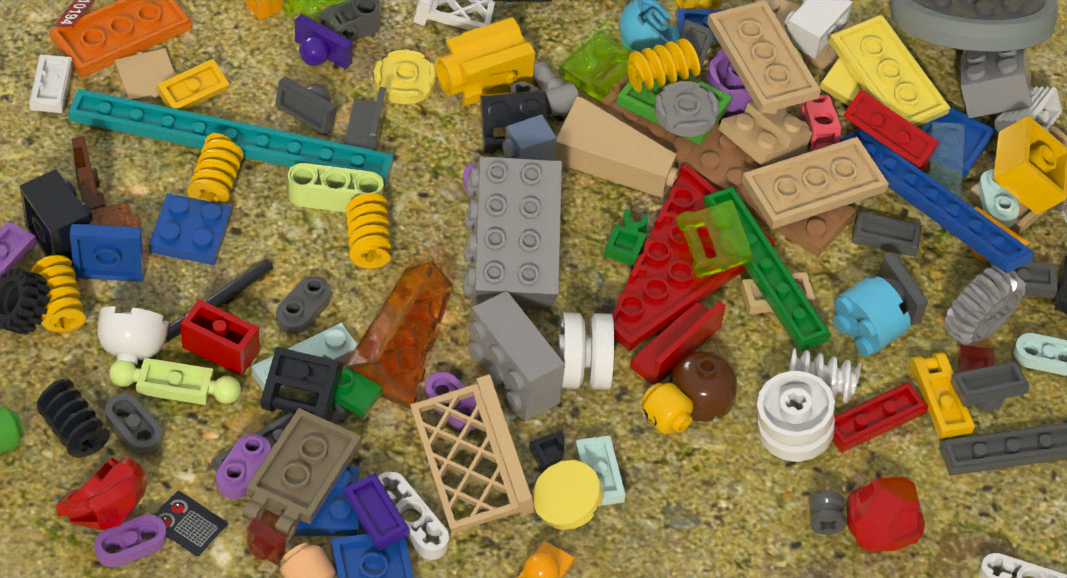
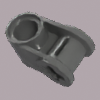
M348 0L338 5H332L321 13L319 22L352 42L369 35H374L381 28L380 1Z

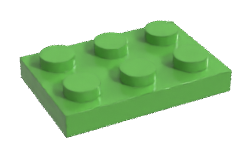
M677 72V81L701 84L700 88L706 91L709 89L715 94L719 102V115L714 125L715 127L730 107L733 96L692 76L682 80ZM666 77V83L661 87L658 86L654 79V87L651 90H648L642 82V91L639 93L633 89L629 81L618 95L617 105L660 125L654 115L655 99L658 93L663 91V87L670 82ZM713 128L702 135L682 137L702 145Z

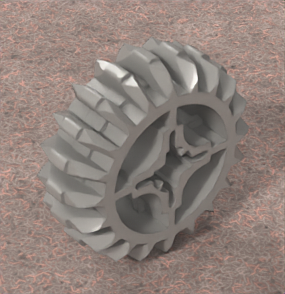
M995 265L985 269L981 275H977L971 283H968L967 287L960 292L958 298L953 301V306L948 310L945 317V329L954 340L967 348L979 345L981 341L986 340L999 328H1002L1003 324L1017 310L1018 304L1022 302L1025 295L1026 283L1014 270L1006 274Z

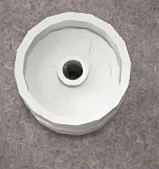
M562 313L557 345V355L565 363L562 389H579L584 378V368H587L588 384L592 390H610L614 362V323L612 314L594 313L589 321L588 335H585V320L581 313Z
M789 371L780 373L768 380L759 392L757 402L758 433L761 443L772 455L782 460L801 462L814 459L826 451L832 442L835 428V400L831 388L822 378L809 372Z

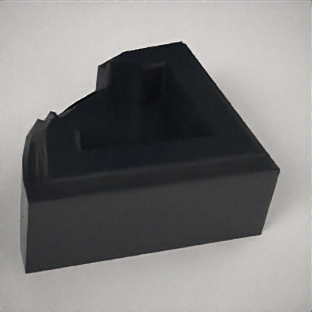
M562 431L529 442V450L541 473L562 460L565 444Z

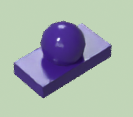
M300 14L295 19V42L300 44L299 54L301 60L307 65L319 66L329 60L346 70L352 64L353 42L303 14Z
M375 472L343 489L344 496L358 517L362 529L369 535L378 552L411 535L408 525Z

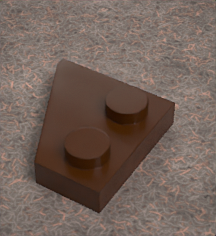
M85 136L71 138L75 174L81 200L89 206L92 212L93 220L90 221V224L102 226L101 214L107 213L103 193L97 194L96 188H100L97 169L91 168Z

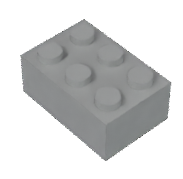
M505 291L472 307L471 323L469 324L470 337L469 344L467 345L468 352L475 362L481 363L486 370V374H490L494 387L498 386L504 393L510 409L514 412L517 411L523 420L527 421L560 404L565 363L509 292Z

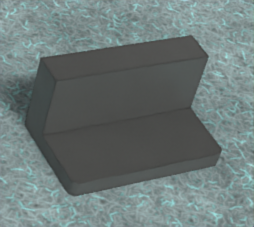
M385 87L379 88L377 102L354 99L344 144L375 151L378 150L386 113Z

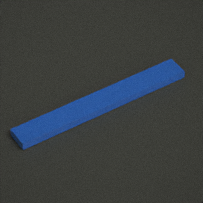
M857 130L839 140V142L858 137L889 183L888 187L1006 274L1033 260V251L864 130Z

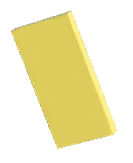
M882 14L830 35L828 42L863 91L918 127L948 114L951 107Z

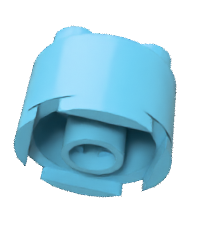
M871 275L867 276L839 295L834 302L836 316L833 317V324L835 328L843 335L848 333L855 340L858 352L864 357L879 352L910 329L911 320L908 312L902 314L899 305L903 300L886 280L878 276L874 279H871Z

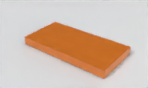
M118 0L72 20V24L65 23L49 30L51 40L65 57H72L73 68L82 79L113 65L115 59L135 55L139 51L142 52L193 28L191 19L175 0Z

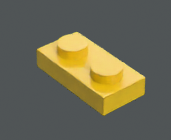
M211 59L157 84L156 90L166 107L184 111L227 91L230 84L215 60Z

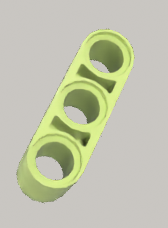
M308 163L296 164L288 172V195L290 201L296 206L346 213L347 204L358 195L376 193L383 196V179L374 172Z

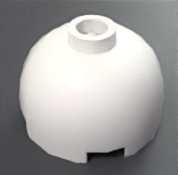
M116 306L100 309L97 335L101 346L107 353L116 356V361H129L136 366L138 360L153 357L164 346L169 321H163V315L133 307L131 312L115 313Z

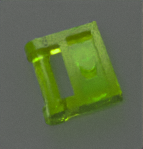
M599 31L559 65L558 74L595 99L602 100L609 94V89L628 73L629 55L636 50H627ZM616 61L619 62V64L601 80H595L612 64H614Z
M733 200L697 212H683L677 216L678 228L684 232L694 260L692 268L696 277H706L754 260ZM704 225L707 227L717 257L711 259L706 257L697 231L698 227Z

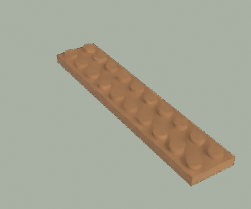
M596 49L563 80L564 84L572 82L576 86L580 97L675 153L674 166L681 170V167L687 163L717 191L733 186L752 216L768 225L741 182L743 173L764 166H761L718 130L720 126L718 123L702 145H699L682 136L670 133L662 126L617 105L618 95L630 81L628 69L625 65L599 49ZM845 205L775 228L774 230L819 257L854 219L856 210L849 205Z

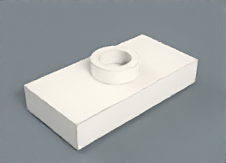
M39 56L29 101L30 111L63 113L73 67L72 57Z

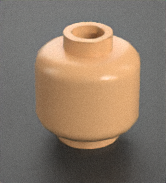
M308 542L294 547L283 556L285 562L280 570L284 578H334L335 576L333 565L323 549L318 545L309 546Z

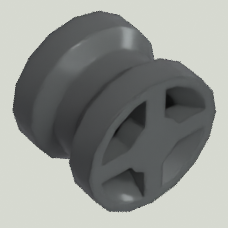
M821 492L810 498L809 509L813 513L810 519V527L814 532L831 535L845 529L846 517L842 514L845 508V499L842 495L835 492Z

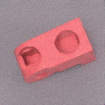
M828 94L820 95L818 99L800 103L802 121H805L809 125L810 131L813 132L807 146L809 152L839 143L842 127Z

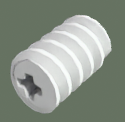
M794 347L788 372H809L822 378L831 388L834 399L838 393H842L843 404H847L855 394L861 363L852 371L851 362L846 359L842 366L838 368L837 358L832 356L827 365H825L824 357L821 353L812 362L808 350H805L799 359Z

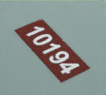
M74 0L54 26L74 27L95 0Z

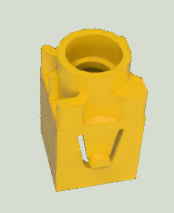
M512 17L446 39V45L451 53L439 56L435 60L436 75L443 92L449 97L462 93V103L465 107L480 102V95L508 92L510 83L515 84L526 81L532 85L535 51L531 44L524 40L517 22Z

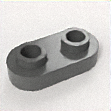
M316 276L303 279L278 305L276 309L278 327L288 334H298L305 331L330 304V284L325 279ZM290 311H297L298 313L291 314V313H289V312H290Z
M118 394L109 399L105 406L107 423L132 452L139 455H148L157 451L162 444L161 426L140 401L130 394ZM123 414L129 415L127 418H119ZM142 438H148V439H149V440H147V441H139V440L142 439Z

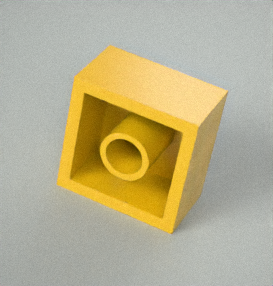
M1028 115L999 132L993 179L1000 187L1005 188L1017 198L1022 205L1038 215L1067 200V147Z

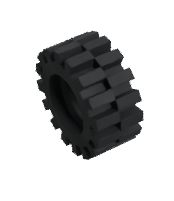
M20 268L6 270V274L0 276V329L27 335L29 331L34 332L36 330L35 324L40 325L42 323L41 315H46L48 310L44 308L45 303L50 302V297L46 296L50 292V288L46 286L47 280L42 278V275Z

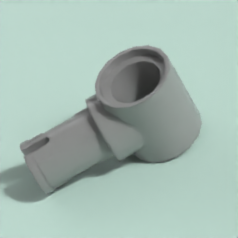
M539 62L534 65L533 78L541 90L546 92L547 118L550 119L569 113L576 97H580L576 86L572 82L564 84L561 79L556 78L547 62Z

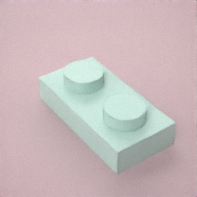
M611 436L576 440L575 451L578 461L586 463L595 470L603 485V501L601 506L624 503L625 491Z

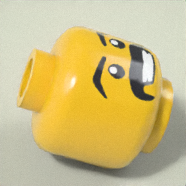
M657 383L650 387L642 397V415L660 433L664 435L675 431L681 433L691 424L693 402L673 383Z

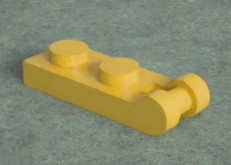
M944 352L934 353L931 358L925 359L922 356L910 357V372L916 378L924 401L928 405V411L939 439L972 434L975 425L967 406L963 407L950 383L951 375L954 373Z

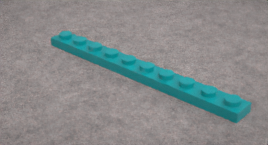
M78 89L68 111L69 121L201 149L208 135L212 133L223 134L242 149L244 158L292 167L299 163L370 171L382 177L384 187L393 165V154L82 89Z

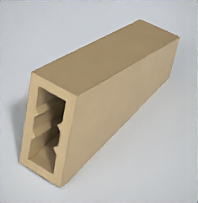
M576 97L557 136L554 161H562L563 166L663 198L667 187H672L675 184L679 169L674 168L675 153L586 99Z

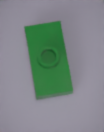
M323 355V358H327V359L333 360L332 358H330V357H328V356H326V355ZM344 366L333 402L364 418L383 394V387Z

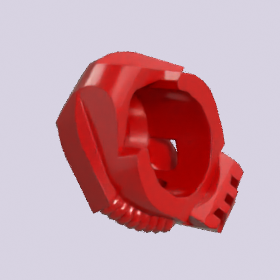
M123 457L119 461L111 458L80 489L69 491L55 505L56 515L59 517L69 516V523L98 530L120 526L143 498L148 477L141 465L131 458Z
M905 477L876 478L870 484L859 487L849 493L846 501L847 525L850 532L856 538L857 546L865 551L878 553L898 550L917 543L923 535L925 521L922 513L919 511V499L915 483Z

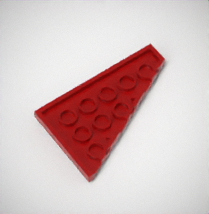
M687 163L681 167L675 185L672 186L669 197L656 219L651 235L647 238L643 251L631 271L623 293L621 292L617 305L611 313L614 323V338L628 351H631L678 318L696 301H702L746 270L703 205L704 196L718 191ZM764 232V234L774 247L775 241Z

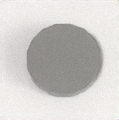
M693 81L669 83L663 87V91L658 93L655 99L654 115L664 129L678 136L695 137L705 134L714 127L718 119L719 102L715 94L709 89L706 91L700 88L701 84Z

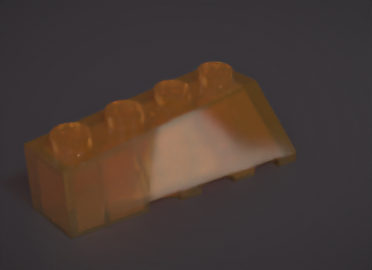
M433 261L408 267L404 270L344 365L382 386L383 394L380 397L408 409H411L410 404L416 403L417 397L414 393L417 384L423 381L426 372L423 365L427 353L433 350L436 341L434 331L436 325L442 322L453 288V283Z

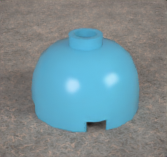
M632 0L624 8L619 20V28L622 35L621 42L630 52L639 51L641 53L645 48L653 49L656 45L664 46L667 42H676L680 34L676 25L671 28L667 22V19L671 16L657 0Z

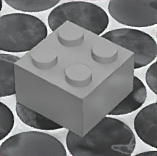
M1025 49L993 52L971 51L966 55H961V90L968 118L1032 106L1031 73Z

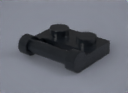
M544 90L480 95L484 154L494 153L496 149H503L502 143L505 141L506 136L494 137L493 128L506 127L541 114L547 122L546 92Z
M276 347L261 396V408L271 412L278 409L294 414L300 408L322 419L331 421L333 415L332 405L344 364L336 360ZM282 385L319 394L317 404L280 396V387Z

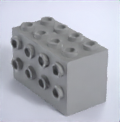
M480 156L477 166L471 167L470 176L467 179V196L473 197V199L470 200L469 209L466 211V229L472 230L469 233L468 242L465 243V262H470V267L467 269V275L464 276L463 286L464 295H469V306H476L508 291L520 308L550 310L559 295L562 161Z

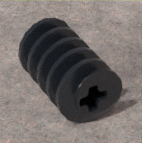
M70 379L58 380L42 392L37 401V411L44 417L46 424L51 427L52 432L59 438L60 443L66 447L69 455L74 458L88 457L105 446L110 437L109 430L103 428V422L96 418L95 411L89 408L87 400L81 398V392L74 388V383Z

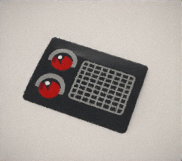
M177 491L155 514L165 523L167 537L196 557H199L210 543L228 526V522L180 491Z

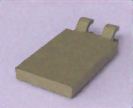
M298 408L246 487V496L251 499L243 509V514L247 515L243 524L257 529L264 518L266 510L280 516L275 525V528L279 530L275 538L289 544L296 533L300 521L308 524L312 523L361 446L362 436Z

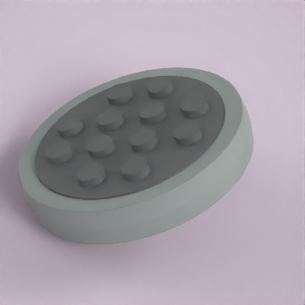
M891 0V18L895 25L905 33L936 45L962 49V55H966L971 51H1012L1039 45L1052 36L1057 20V0Z

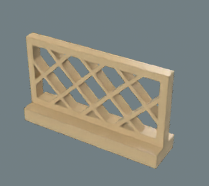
M490 374L476 378L477 384L410 404L451 534L520 512L521 516L534 512L533 499ZM474 396L476 407L470 417L454 410L459 400ZM436 409L443 412L444 415L437 427L423 422L420 413ZM479 414L482 422L476 420ZM450 416L466 423L459 437L442 431ZM472 426L486 432L487 437L481 447L464 441ZM426 431L432 433L430 439H428ZM438 437L454 443L447 458L439 456L432 451V447ZM489 445L493 453L486 451ZM460 447L476 453L469 469L452 462ZM482 457L497 464V469L491 479L474 472ZM436 462L442 464L440 470H438ZM448 468L465 475L457 490L442 482V478ZM500 476H501L503 485L497 482V480H498V478H499ZM470 478L487 485L479 500L463 493ZM494 488L507 494L510 504L494 508L485 502ZM447 494L453 496L450 502L448 500ZM459 499L475 506L470 517L455 521L452 510Z

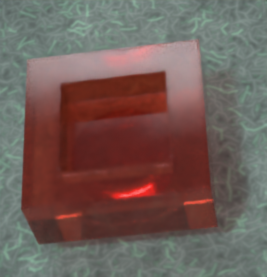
M960 345L958 350V373L995 366L994 348Z
M255 518L246 528L247 547L258 559H267L277 566L286 554L285 536Z

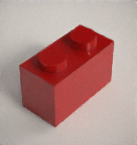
M200 299L180 323L182 348L240 376L245 373L260 352L259 327Z

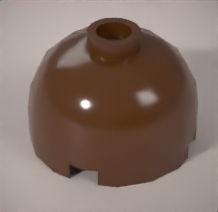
M699 351L687 355L678 361L669 378V383L676 385L692 400L693 411L691 417L693 421L709 422L713 421L715 416H720L723 413V416L730 412L735 403L737 395V377L735 372L722 356L713 352Z

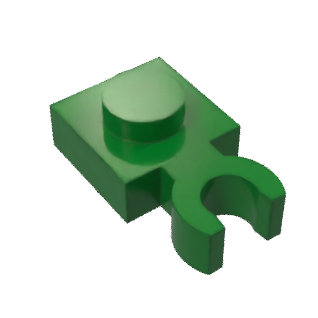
M627 209L623 215L622 226L615 224L605 247L604 257L634 266L646 241L647 234L644 232L647 229L648 215L644 214L641 221L634 222L630 219L632 210Z

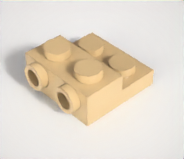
M753 101L748 102L744 113L722 119L718 128L761 166L804 154L813 134L805 121H801L788 113L787 107L761 114Z

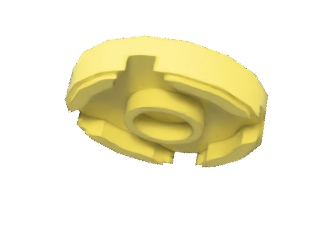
M407 49L392 51L388 53V57L382 61L380 59L374 69L373 79L376 90L379 92L380 87H385L386 99L394 103L414 104L425 100L434 92L437 83L435 65L432 61L430 63L426 60L425 55L417 51Z
M577 460L560 461L548 467L538 477L533 488V505L538 516L546 524L560 530L576 529L594 517L593 512L597 509V506L600 508L603 501V485L595 470L586 463Z

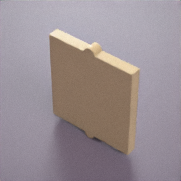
M165 48L145 53L139 51L136 55L114 60L127 99L140 102L150 99L158 100L160 95L156 90L157 84L176 76Z

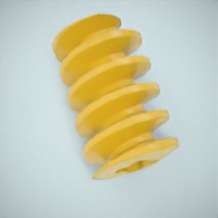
M684 38L678 39L676 42H667L664 46L656 45L653 49L645 48L641 53L634 51L629 55L627 64L630 83L633 89L639 93L642 91V82L648 90H651L654 87V79L658 86L662 87L666 83V77L670 83L676 82L677 72L682 80H686L689 77V70L695 77L699 76L701 70L694 47Z
M212 133L208 135L190 180V185L187 188V195L190 198L221 204L226 203L230 198L233 182L237 177L240 162L244 157L242 149L223 134Z
M365 193L358 195L350 200L346 206L349 256L355 265L365 269L382 267L389 263L392 258L389 253L391 242L389 241L387 200L380 194Z
M60 255L44 257L32 267L31 272L42 275V278L47 280L46 286L50 288V292L46 294L47 297H50V302L45 303L44 307L48 310L46 315H41L42 325L52 332L65 333L77 330L86 322V315L83 312V303L80 301V291L77 290L78 282L75 279V270L71 267L72 261Z

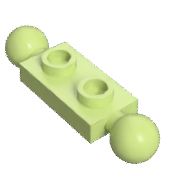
M144 358L141 369L137 368L132 362L117 360L111 365L109 370L110 379L117 386L127 387L137 382L136 391L140 395L206 405L209 394L214 395L221 403L230 404L235 402L241 393L240 383L232 376H222L214 381L212 368Z

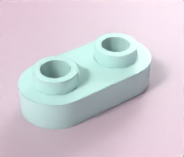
M994 169L987 170L982 174L978 184L983 211L1009 228L1015 224L1020 211L1017 198L1005 188L1000 187L993 179Z
M1026 333L1017 339L1013 355L1020 365L1067 376V340L1035 333Z

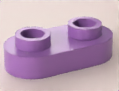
M437 372L426 380L425 399L439 396L437 393L440 392L449 393L465 388V386L454 375L447 372ZM474 396L459 400L454 410L470 417L476 407ZM436 410L441 416L444 415L443 412ZM479 414L476 420L481 422L482 420ZM452 416L447 421L458 431H462L466 425L465 422ZM472 426L470 431L476 429V427Z
M249 434L237 441L216 472V485L221 495L230 499L246 496L247 485L271 451L270 443L266 438L257 434ZM249 448H257L258 450H256V451H249V450H247V449H249ZM231 474H238V475H240V476L237 477V478H231V477H229V475H231Z
M147 514L126 521L120 526L102 531L96 537L94 543L97 560L107 567H119L159 551L167 540L165 523L161 518ZM147 535L154 536V538L150 540L142 539ZM112 549L120 550L118 553H108Z

